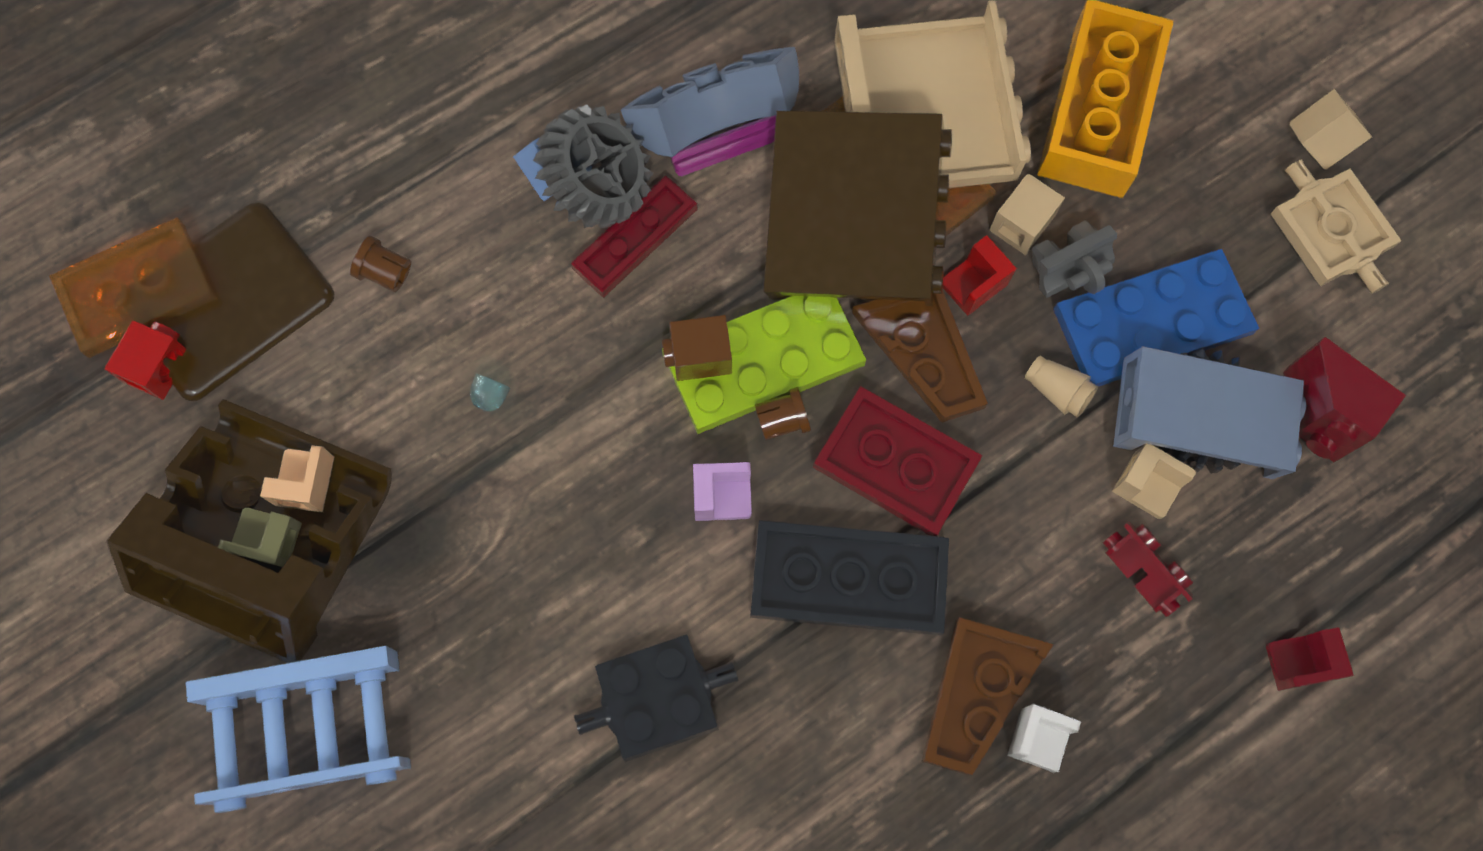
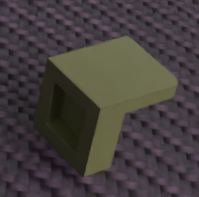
M244 508L232 542L221 540L218 548L240 557L283 568L292 555L302 523L292 517L275 512L269 514L251 508Z

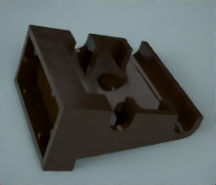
M222 399L218 404L220 419L216 429L212 431L200 426L166 467L167 485L162 496L158 498L145 493L106 542L125 593L284 662H298L303 659L318 636L316 626L388 495L392 481L391 468ZM314 445L322 446L334 456L323 512L275 506L260 496L264 477L278 479L285 450L293 449L310 452L311 446ZM244 508H251L269 514L275 512L292 517L302 523L292 555L283 568L240 557L218 548L221 540L232 542Z

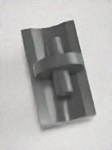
M1085 220L1073 226L1067 233V244L1069 246L1060 250L1053 241L1049 240L1034 246L1032 249V263L1040 274L1039 290L1046 298L1067 287L1075 290L1083 286L1091 294L1105 288L1104 274L1112 271V264L1115 263L1112 244L1117 239V232L1110 225L1097 230Z

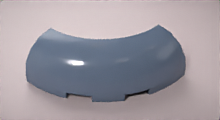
M795 47L743 55V61L732 63L718 71L717 65L714 63L683 74L684 82L674 84L664 91L660 86L653 88L621 109L622 116L626 124H633L631 134L636 139H644L643 147L657 155L674 157L685 147L716 131L746 121L776 116L777 111H791L795 105L799 90V66Z

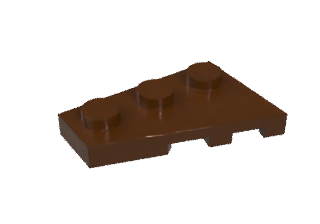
M943 290L942 294L933 295V306H926L924 301L876 299L853 307L852 314L942 423L986 408L988 402Z

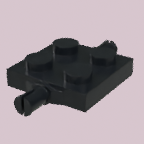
M686 634L595 665L602 689V707L574 715V719L580 735L608 725L617 738L624 762H628L719 730L711 707V690L735 681L737 682L738 677L732 661L704 671V668L695 659L688 635Z

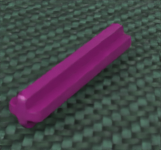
M776 116L759 119L685 147L674 157H671V163L676 174L684 176L773 143L775 139Z

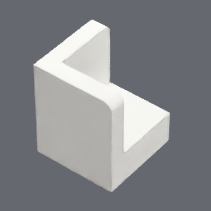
M1035 704L1022 708L1007 755L1054 773L1059 772L1069 734L1078 732L1081 722Z

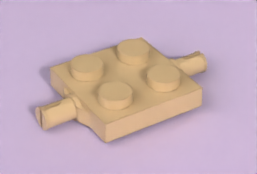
M1302 159L1290 165L1285 171L1300 191L1294 198L1277 206L1272 211L1271 216L1320 287L1341 275L1356 272L1371 294L1387 286L1389 282L1385 280L1373 262L1379 255L1394 248L1402 240L1352 170L1348 169L1333 178L1315 180Z

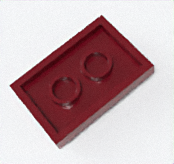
M860 386L815 460L813 468L929 536H937L980 462L982 455Z

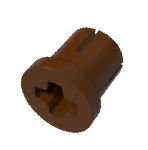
M368 236L362 242L353 258L350 275L360 281L366 278L393 292H397L409 274L411 260L381 246L379 239Z
M798 387L789 389L790 394L755 405L765 440L802 430V434L811 431Z

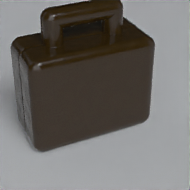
M251 203L121 293L116 301V308L128 326L132 320L151 327L153 322H158L180 334L177 341L186 348L184 355H178L176 360L165 357L163 363L170 370L169 377L172 378V385L178 393L188 401H197L328 308L334 300V290L271 210L262 203Z

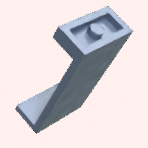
M1142 346L1124 358L1113 447L1133 450L1147 443L1263 467V478L1275 479L1296 472V466L1302 455V446L1299 442L1300 421L1306 410V400L1303 397L1304 380Z

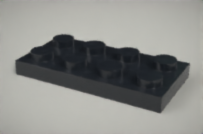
M759 520L750 618L942 636L945 630L949 538Z

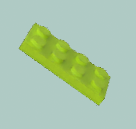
M791 296L727 322L732 355V374L677 381L675 366L668 368L696 432L700 434L756 411V404L790 394L789 389L798 387L799 392H802L865 366L866 358L836 297Z

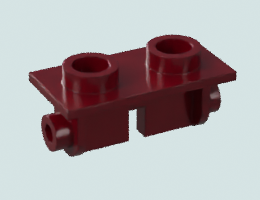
M1128 521L1124 527L1129 534L1123 538L1116 531L1102 542L1108 549L1105 554L1111 558L1127 578L1140 568H1143L1148 575L1136 583L1134 587L1151 605L1155 613L1161 611L1165 617H1168L1181 606L1176 600L1179 595L1182 594L1188 602L1193 599V594L1189 591L1188 587L1194 582L1175 560L1169 565L1164 562L1155 551L1161 546L1160 542L1143 523L1135 528Z

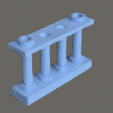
M388 646L187 681V702L206 706V712H212L218 790L194 794L195 804L214 805V813H221L246 808L247 798L365 777L366 785L397 780L396 771L411 768L410 758L401 756L389 758L381 682L386 680L385 673L400 671L397 651ZM355 679V685H361L369 762L339 767L332 691L337 689L336 682ZM305 688L306 694H311L319 771L289 776L282 700L287 699V691ZM256 697V703H262L268 780L239 786L233 709L238 707L237 700Z

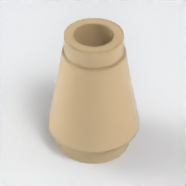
M1042 356L1036 358L1025 376V379L1030 381L1064 415L1070 412L1074 416L1079 417L1089 405L1098 389L1097 385L1090 382L1091 376L1049 359L1047 360Z

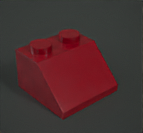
M1326 337L1302 354L1283 372L1285 377L1304 380L1303 397L1306 400V410L1300 421L1299 437L1306 442L1311 452L1332 462L1338 461L1375 439L1406 397L1404 393Z

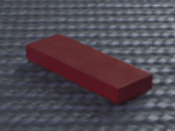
M666 175L651 188L646 197L642 198L644 204L641 205L639 210L632 212L627 220L611 225L571 262L572 269L601 297L607 296L698 210L697 203Z

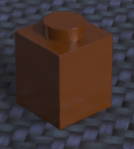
M726 315L669 322L671 338L662 339L665 367L675 366L677 381L732 374V355Z

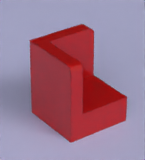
M986 235L973 245L966 261L943 277V289L963 312L969 316L1008 286L1017 268Z

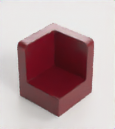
M1340 627L1266 644V651L1278 691L1354 676Z

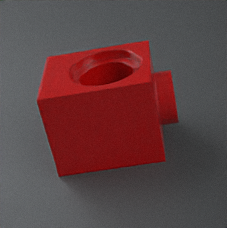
M132 320L104 369L124 384L164 401L172 387V378L169 377L170 370L164 365L163 360L165 357L176 360L178 355H184L186 348L177 341L180 334L158 322H153L151 327Z

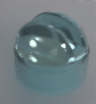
M476 373L470 386L471 402L483 411H494L504 403L510 387Z

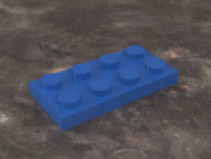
M1222 249L1107 286L1095 294L1089 292L1059 302L1053 309L1079 371L1091 376L1090 382L1098 387L1122 379L1124 358L1142 346L1177 354L1186 353L1188 356H1191L1196 350L1203 348L1206 351L1253 335L1259 329Z

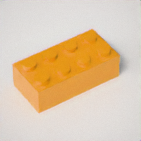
M1097 0L1086 1L1074 29L1037 173L1038 176L1120 198L1124 197L1138 175L1174 20Z

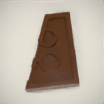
M959 617L956 619L921 762L968 776L973 775L1003 727L1007 716L1019 697L1023 695L1031 682L1030 679L1054 644Z

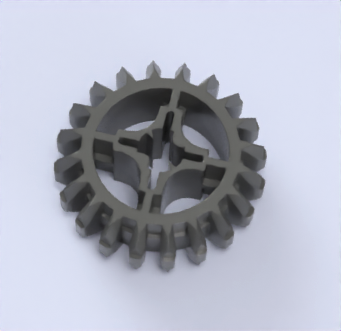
M588 104L579 106L575 110H565L558 115V119H554L546 125L545 133L539 137L536 143L540 151L536 153L533 161L542 166L543 169L537 172L535 179L546 181L548 187L544 190L542 196L553 195L557 200L554 211H562L566 208L568 210V222H576L581 219L584 228L593 227L597 224L600 228H607L617 222L621 223L630 218L632 212H636L641 208V205L644 204L642 198L646 197L651 190L646 182L650 180L654 173L644 167V164L648 163L651 155L641 152L640 147L644 139H635L632 136L633 124H626L624 126L620 124V112L607 116L604 106L595 107L591 110ZM598 163H601L602 165L599 168H594L590 171L586 170V168L590 165L594 166Z

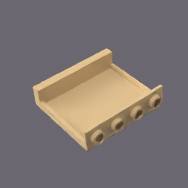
M995 0L988 2L985 14L981 17L858 29L856 15L838 16L834 41L846 112L943 114L944 129H952L951 157H942L941 174L949 175V188L1017 181L1025 163L1030 161L1031 149L1029 138L1022 136L1020 128L1023 116L1022 101L1020 96H1014L1012 88L1015 77L1014 61L1012 56H1006L1004 47L1007 40V25L1005 18H999Z

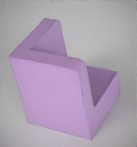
M749 462L693 464L695 521L749 519L751 517V466Z

